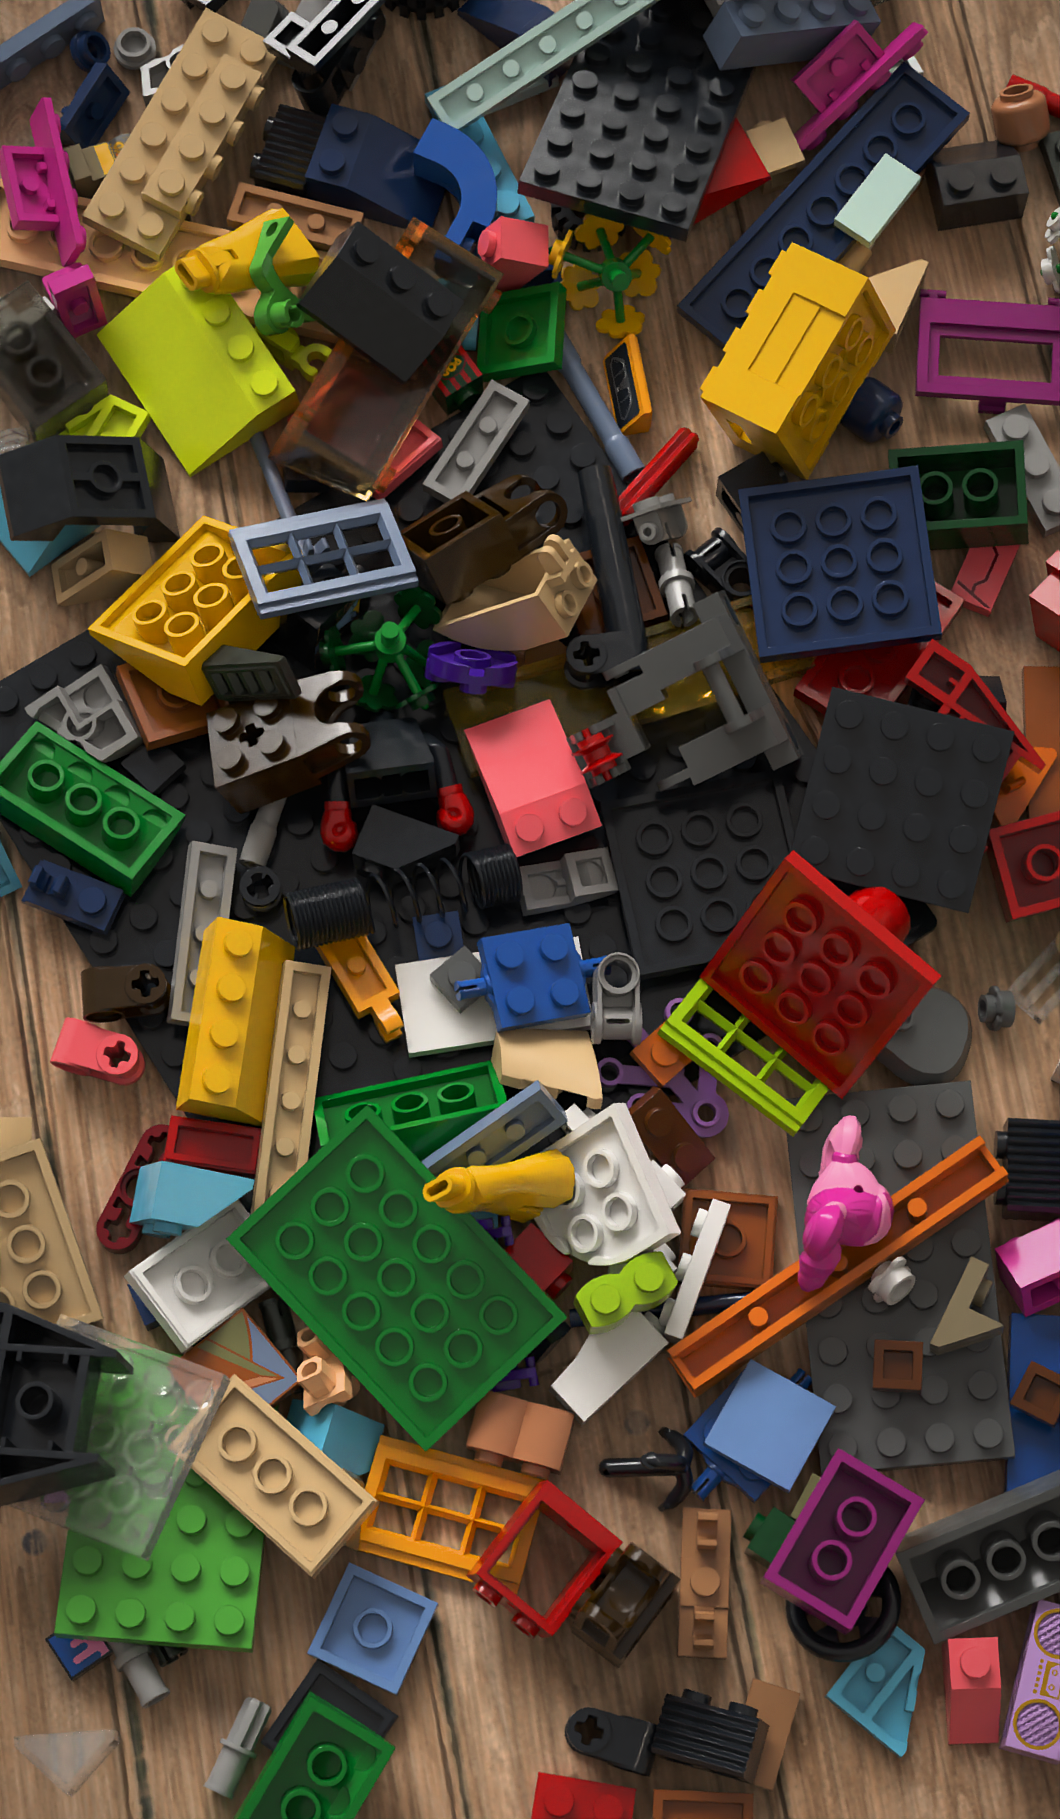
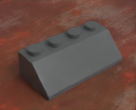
M1060 1469L905 1534L895 1555L934 1645L1060 1592Z

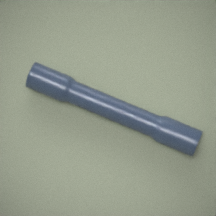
M564 330L562 369L558 371L566 379L604 444L605 452L621 480L630 483L645 466L629 439L622 433L583 367L581 357Z

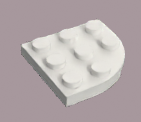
M613 1103L540 1152L557 1149L563 1155L569 1157L574 1166L575 1184L573 1197L555 1208L543 1207L544 1210L541 1212V1215L534 1218L544 1236L563 1254H571L582 1261L588 1262L589 1265L595 1266L625 1264L642 1254L652 1252L681 1233L626 1103Z

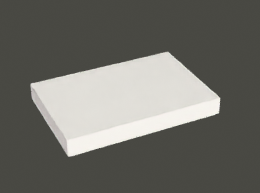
M239 1200L233 1202L199 1227L187 1229L181 1236H177L124 1275V1278L181 1353L223 1324L242 1307H246L271 1288L226 1240L250 1216Z

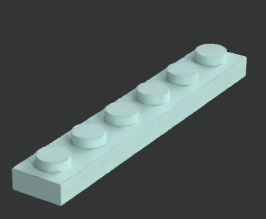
M574 0L427 97L441 122L462 131L659 0Z

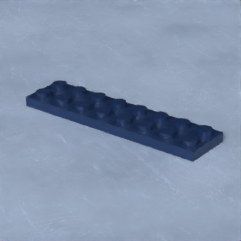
M903 61L889 79L876 90L677 305V313L723 349L735 328L741 329L747 319L748 314L745 311L758 289L764 290L771 278L768 272L781 250L786 252L793 242L838 263L857 240L834 225V219L884 154H888L919 175L968 122L970 113Z

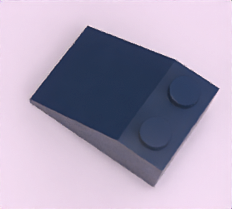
M331 104L305 175L308 199L364 213V218L431 236L447 189L414 174L413 152L420 139L373 114Z

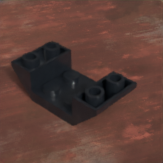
M54 435L0 454V488L11 541H54L65 525L133 526L134 534L148 537V542H177L180 539L164 459L140 437Z

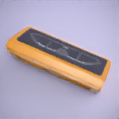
M630 334L610 350L603 359L614 420L625 436L649 432L652 423V407L637 336L635 337V334Z

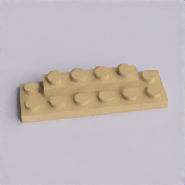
M205 8L82 215L83 223L158 262L161 261L188 214L194 216L198 211L204 198L202 189L207 180L215 181L225 161L222 155L229 144L235 146L238 143L245 128V123L242 121L249 110L255 112L264 97L265 88L263 85L279 59L267 51L263 43L264 37Z

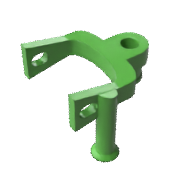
M289 216L264 221L256 252L249 268L251 278L261 292L254 310V321L260 333L266 336L283 334L289 328H298L303 323L315 321L296 306L299 299L282 283L272 264L274 255L294 224V221Z

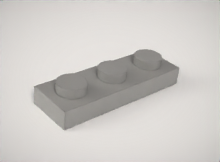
M491 380L423 482V491L444 503L464 491L473 495L529 410L530 400Z
M1020 405L985 420L983 428L991 442L1023 440L1027 509L1043 538L1060 531V467L1026 405Z

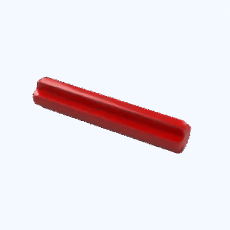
M688 427L680 428L618 497L622 517L635 512L632 504L654 497L697 449L699 437L696 433L691 432ZM632 520L624 521V527L628 526Z

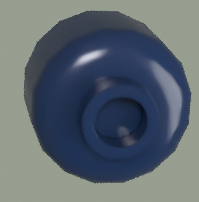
M866 377L854 395L840 423L867 443H875L883 437L890 439L898 432L903 423V417L900 416L903 407L902 399L896 392L878 379Z

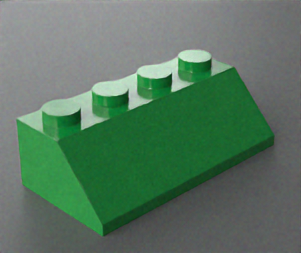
M489 1060L316 1097L314 1114L322 1148L366 1105H369L422 1161L507 1102L503 1085L499 1083L493 1064Z

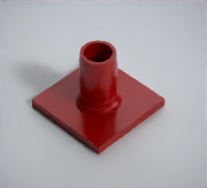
M793 850L781 862L699 977L838 1097L843 1099L942 975L903 943L911 929L910 915L906 905L897 894L885 887H860L847 896Z

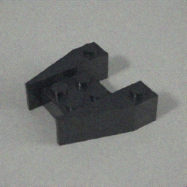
M1 1302L0 1506L114 1478L116 1475L114 1467L101 1455L87 1453L101 1373L133 1375L134 1367L113 1348L10 1304Z

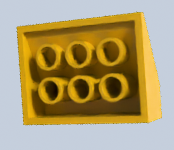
M204 515L88 628L93 638L165 691L200 706L214 694L202 671V664L222 645L256 651L280 625V616L260 620L259 615H257L228 536L230 529L238 527ZM287 544L252 550L258 566L294 559ZM298 569L262 576L268 592L297 587L303 583Z

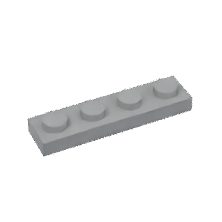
M192 841L188 845L167 1023L189 1026L204 930L217 917L229 919L237 848Z

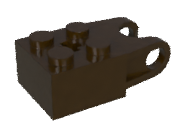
M517 474L504 479L475 496L464 491L404 528L400 533L416 569V575L419 580L418 585L444 604L449 605L450 603L465 600L473 593L474 588L485 581L505 575L511 569V565L544 543L549 535L558 533L567 520L568 508L562 496L551 490H541L536 480L527 475ZM527 485L530 488L531 494L518 499H511V495L517 487ZM553 501L556 506L554 518L546 524H539L536 520V512L544 502Z
M330 671L297 680L302 694L296 699L237 701L206 713L215 789L240 814L323 784V776L366 754L371 747V735L364 726L358 723L336 722L343 712L352 708L363 697L364 687L361 677L349 671ZM340 685L351 686L350 689L336 693L330 691L332 688ZM347 738L359 739L357 742L352 744L340 743V741Z
M630 1542L624 1551L618 1547L601 1569L600 1578L603 1579V1582L595 1592L588 1587L571 1609L572 1613L570 1615L574 1619L572 1633L618 1669L677 1591L681 1580L633 1542Z

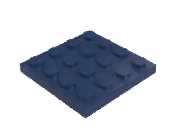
M918 465L738 489L760 663L929 642L932 639L935 641L942 640Z

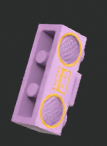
M1039 1600L1033 1603L999 1749L1055 1765L1060 1764V1604Z

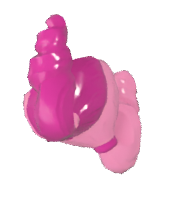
M849 1115L843 1117L829 1133L822 1149L821 1166L818 1172L819 1178L814 1183L807 1199L804 1219L805 1230L802 1241L804 1251L799 1256L800 1269L798 1271V1282L800 1288L805 1292L821 1288L825 1280L828 1279V1276L835 1270L841 1258L840 1245L862 1247L877 1243L887 1235L892 1224L894 1206L889 1192L878 1183L870 1170L859 1163V1151L862 1148L863 1138L861 1135V1124L856 1116Z

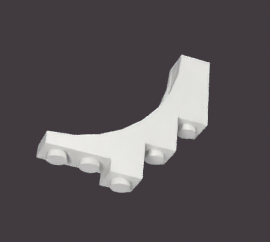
M574 1103L565 1111L568 1122L563 1124L561 1128L567 1135L596 1114L589 1108L582 1112ZM652 1160L651 1164L669 1206L673 1211L683 1202L686 1193L681 1189L685 1183L669 1165L665 1164L663 1167H660ZM665 1243L652 1252H663L675 1274L677 1267L672 1261L676 1256ZM627 1263L608 1265L607 1274H619ZM647 1311L644 1315L641 1312H631L629 1317L615 1329L601 1334H589L576 1358L551 1385L550 1393L568 1412L575 1414L576 1421L581 1426L668 1345L669 1342L663 1337L666 1328L658 1323L659 1319L650 1311Z

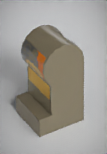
M131 133L121 134L107 143L102 142L81 149L80 144L63 148V151H66L69 156L68 173L78 196L89 199L93 198Z

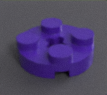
M457 641L439 642L429 646L425 678L435 682L452 681L460 683L459 690L462 692L485 694L487 693V686L515 687L518 661H516V656L509 651L480 648L475 650L461 649V643Z

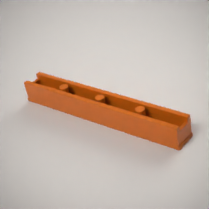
M980 1135L891 1196L894 1206L892 1224L887 1235L879 1242L862 1247L840 1245V1261L821 1288L810 1292H805L800 1288L798 1282V1271L800 1268L799 1260H797L667 1350L669 1355L668 1361L693 1397L697 1398L748 1363L750 1359L755 1358L867 1281L882 1263L893 1261L895 1258L903 1256L1009 1183L1008 1172L1003 1166L999 1165L990 1153Z

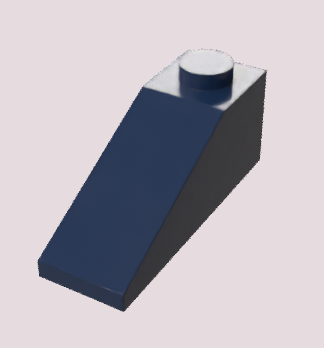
M468 0L457 10L459 17L500 49L555 14L548 7L531 0ZM573 58L543 77L548 81L549 87L552 85L553 78L557 75L560 78L569 69Z

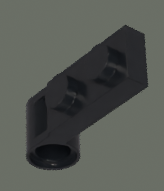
M381 7L318 72L302 81L298 71L294 70L292 84L305 111L327 116L331 104L339 105L346 90L350 89L356 76L364 70L367 55L373 44L384 33L386 20Z

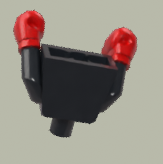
M389 711L374 713L369 723L362 724L371 735V747L367 753L327 774L328 801L324 802L325 811L319 831L323 844L334 852L344 853L355 847L359 838V832L356 822L352 821V808L433 797L438 798L440 808L436 813L438 828L459 836L465 834L474 824V809L465 793H463L462 784H458L448 747L429 732H422L417 720L414 718L396 719L395 715ZM349 738V742L344 744H352L357 742L359 739Z

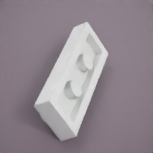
M714 1198L708 1211L699 1208L690 1235L698 1238L692 1255L683 1253L675 1274L677 1281L682 1282L676 1300L668 1298L665 1301L658 1323L666 1327L663 1337L673 1344L678 1343L685 1337L729 1215L731 1205Z

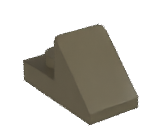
M971 1256L930 1342V1352L939 1356L1003 1334V1324L972 1310L973 1305L982 1308L993 1285V1281L986 1279L989 1264Z

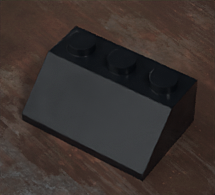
M357 221L337 236L296 306L403 385L445 336L465 301Z

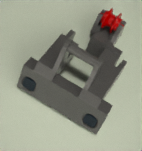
M724 590L692 604L702 624L602 673L605 680L608 681L630 673L629 670L640 666L643 674L607 691L617 714L566 738L573 752L572 756H575L582 771L581 775H584L590 788L630 770L631 766L627 759L651 747L635 714L669 698L666 687L701 670L727 723L678 747L687 768L657 782L656 785L659 791H663L688 778H691L693 785L699 784L762 752L765 753L773 771L799 759L804 754ZM721 660L748 712L745 715L719 664Z

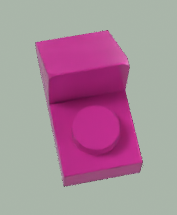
M76 262L42 278L44 288L50 302L56 308L60 325L68 341L108 324L96 281L88 264L82 265L80 262Z

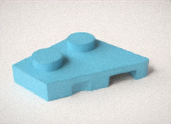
M897 1626L890 1639L878 1651L866 1658L851 1662L825 1695V1698L900 1759L907 1750V1738L912 1713L915 1708L917 1686L926 1649Z

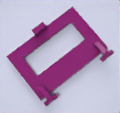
M920 289L915 396L979 400L978 413L986 414L1004 413L1007 402L1060 406V298H1048L1047 305L948 299L944 290ZM940 338L1052 345L1051 383L938 375Z

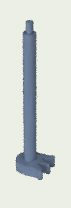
M260 431L250 438V442L281 519L297 516L289 495L285 491L283 480L263 431ZM325 537L321 538L314 546L310 539L297 541L303 556L330 551ZM323 564L308 567L310 575L316 572Z

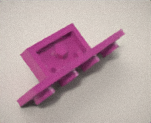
M853 20L791 79L794 85L818 111L794 133L801 151L804 149L810 151L817 147L827 136L825 130L837 118L839 121H842L849 117L859 106L857 100L869 88L871 91H874L881 87L891 76L889 70L901 58L903 61H906L922 48L924 43L921 40L928 34L923 25L916 22L911 23L882 50L857 20Z
M42 97L30 117L35 147L2 145L0 148V172L13 230L54 231L62 267H67L74 264L80 253L85 250L87 236L86 230L83 226H80L78 218V195L70 183L68 174L69 156L62 148L60 117L54 112L52 99Z

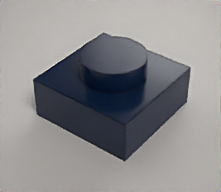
M458 910L445 912L444 918L439 913L422 916L421 924L417 922L416 917H412L419 961L453 956L464 946Z

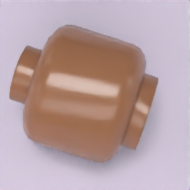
M1016 84L1006 87L999 92V97L993 101L991 113L995 137L1001 144L1013 146L1017 152H1026L1037 148L1038 141L1045 138L1050 132L1046 97L1039 90H1034L1033 85Z

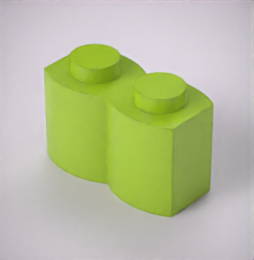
M649 1252L631 1260L623 1267L619 1274H606L589 1281L579 1290L573 1304L588 1333L601 1334L621 1325L631 1312L648 1311L664 1303L675 1290L678 1281L663 1252Z

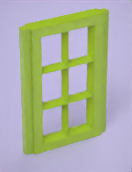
M700 978L657 1034L794 1137L829 1088L817 1078L811 1084L782 1062L787 1052L780 1046L772 1054L745 1034L743 1029L750 1020L743 1014L733 1025L704 1003L714 989ZM696 1011L726 1033V1036L717 1047L686 1024ZM734 1041H737L766 1063L757 1076H754L725 1054ZM774 1070L805 1093L796 1106L765 1084Z

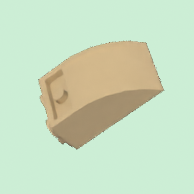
M552 534L547 537L543 547L531 551L521 560L511 565V569L505 575L485 581L474 588L473 593L465 600L446 605L442 612L441 621L435 624L432 630L454 641L480 649L518 651L537 647L568 637L598 579L593 574L590 565L583 560L569 538L563 540L558 535Z

